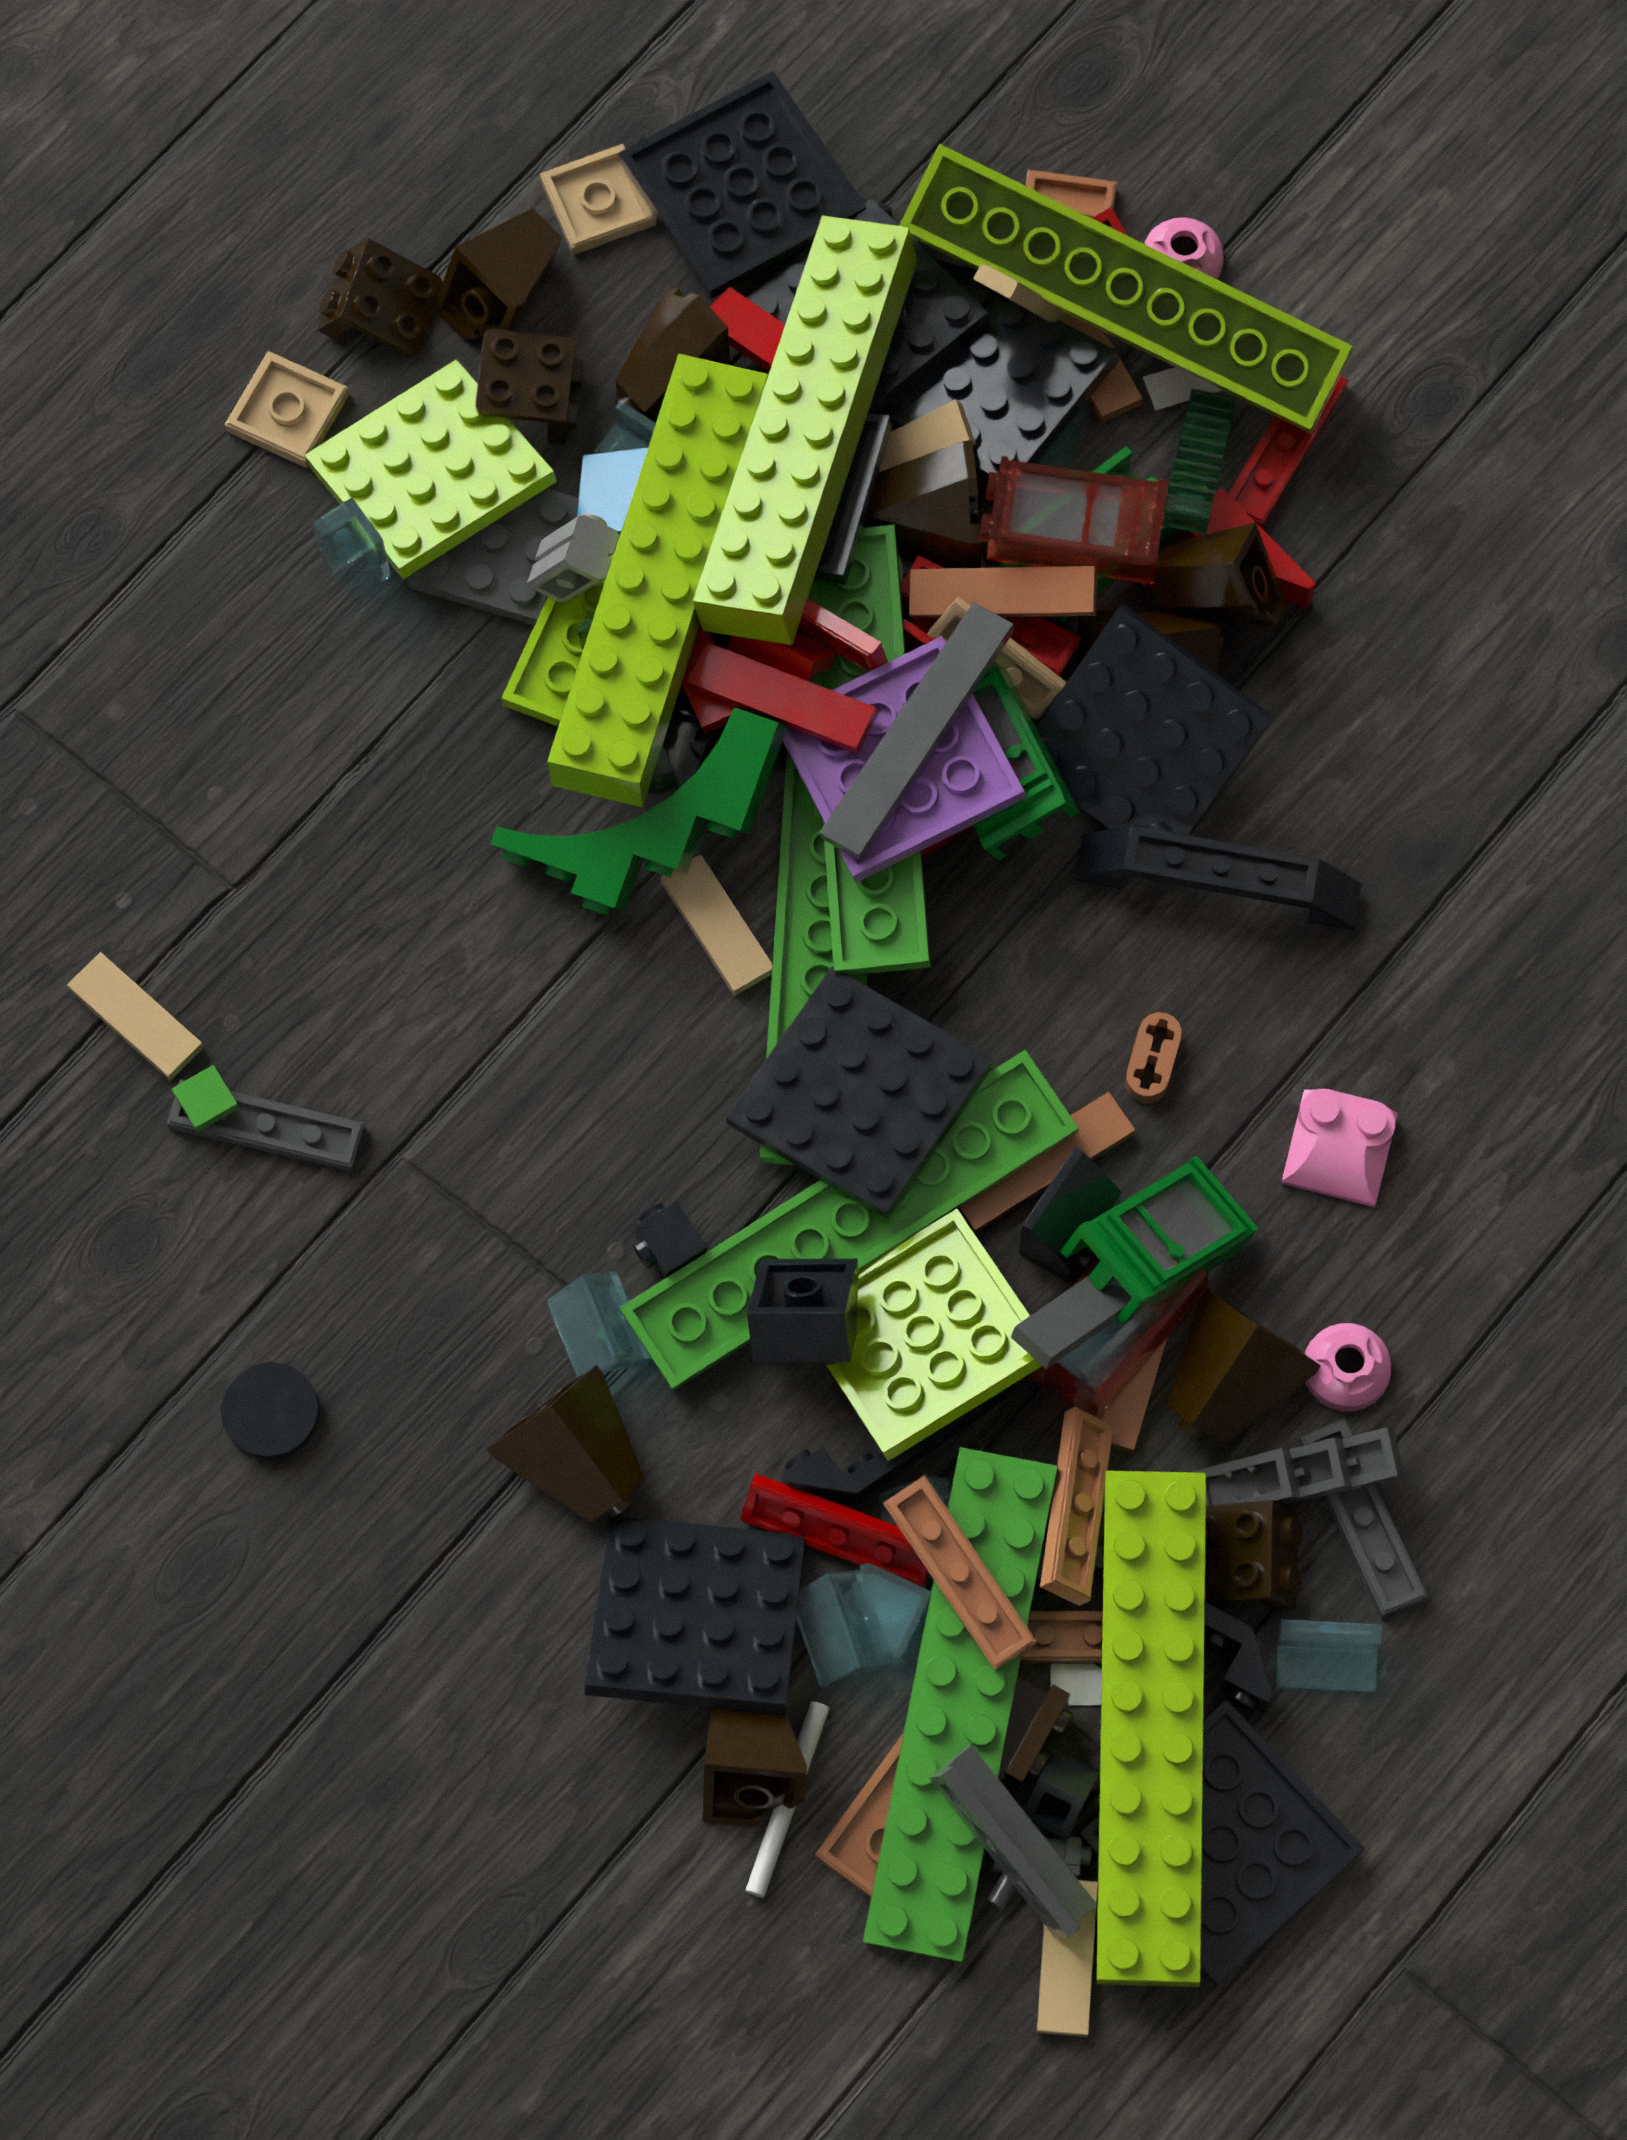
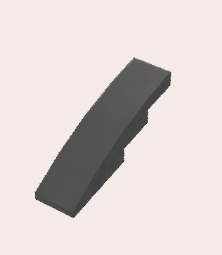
M1389 1427L1344 1439L1331 1438L1293 1449L1280 1448L1193 1471L1194 1473H1206V1506L1274 1500L1281 1505L1404 1477L1395 1430Z

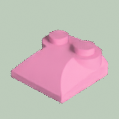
M1330 1089L1304 1090L1281 1184L1375 1207L1398 1113L1378 1101Z

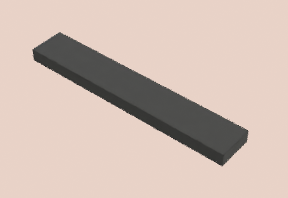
M974 602L972 603L819 832L823 840L856 859L863 860L1015 631L1013 623Z

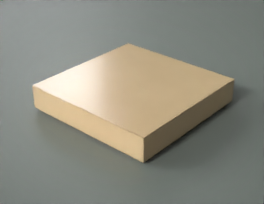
M623 144L540 173V182L572 255L656 225V216L619 162L618 153L625 149Z
M268 351L225 423L226 432L307 468L308 463L305 455L321 445L350 395L349 388Z

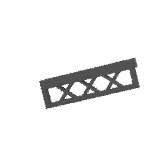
M972 1745L965 1747L930 1776V1780L1055 1938H1069L1080 1929L1077 1923L1098 1906L974 1747Z

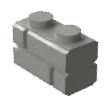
M584 513L577 516L541 540L535 557L538 562L533 564L527 584L531 589L561 603L569 602L606 579L611 563L609 556L614 554L620 535L615 529L607 526L606 521L597 515Z

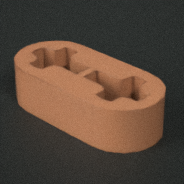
M1156 1012L1148 1015L1143 1019L1138 1030L1126 1073L1125 1087L1132 1099L1140 1103L1150 1104L1157 1102L1164 1096L1168 1088L1181 1041L1182 1030L1179 1022L1167 1013ZM1157 1027L1165 1028L1166 1037L1172 1039H1164L1160 1053L1151 1051L1153 1036L1147 1034V1032L1155 1033ZM1147 1063L1154 1064L1156 1067L1153 1077L1160 1084L1152 1083L1149 1089H1143L1140 1087L1141 1080L1134 1076H1143Z

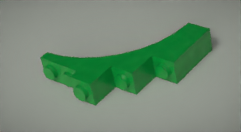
M734 707L718 743L697 772L668 799L639 817L602 831L572 836L530 835L496 826L491 845L504 849L502 859L525 867L529 866L531 859L547 864L545 874L571 883L574 874H576L577 877L571 893L584 897L582 904L584 908L609 916L611 907L625 911L643 859H647L644 866L645 869L671 877L674 869L687 873L706 820L709 821L706 830L732 839H734L736 830L750 835L787 727L776 721Z

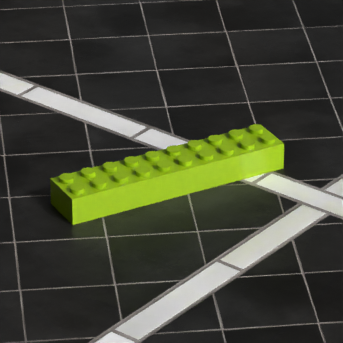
M941 144L938 145L899 226L910 228L913 239L976 270L979 269L980 265L984 266L986 264L1042 295L1041 298L1062 312L1312 434L1353 352L1352 345Z
M829 216L821 217L693 598V604L703 631L788 645L793 644L917 263V256L909 227Z
M678 354L547 760L551 786L643 808L700 626L693 598L768 374Z
M1105 1471L1097 1984L1199 1987L1206 1473Z

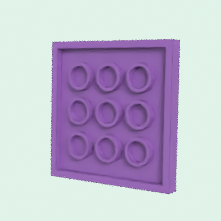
M942 636L832 690L877 709L878 715L858 755L787 727L783 743L825 824L946 644ZM973 694L863 860L860 861L838 848L855 883L1026 798L1023 787Z

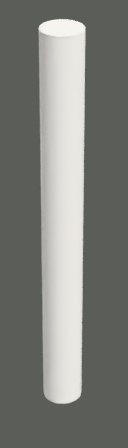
M814 1701L810 1702L797 1740L807 1764L806 1775L829 1711L828 1706ZM780 1805L773 1809L745 1890L747 1893L761 1898L765 1897L795 1807L788 1809Z

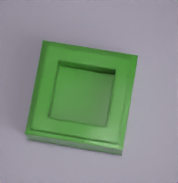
M214 1065L172 1088L173 1094L197 1133L239 1109L237 1102Z

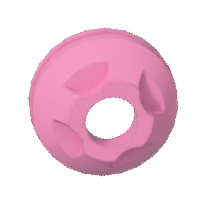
M1173 218L1164 221L1149 233L1144 243L1217 280L1222 272L1224 257L1220 239L1213 229L1198 220ZM1187 236L1196 242L1198 248L1193 254L1179 255L1172 249L1171 242L1177 237Z
M1340 1323L1329 1326L1320 1331L1310 1341L1305 1350L1307 1356L1321 1365L1317 1373L1308 1379L1305 1385L1319 1403L1330 1409L1341 1412H1355L1365 1409L1374 1404L1383 1395L1389 1384L1391 1359L1383 1341L1373 1331L1364 1326L1353 1323ZM1348 1347L1358 1350L1364 1359L1363 1368L1355 1373L1341 1371L1335 1361L1336 1353Z

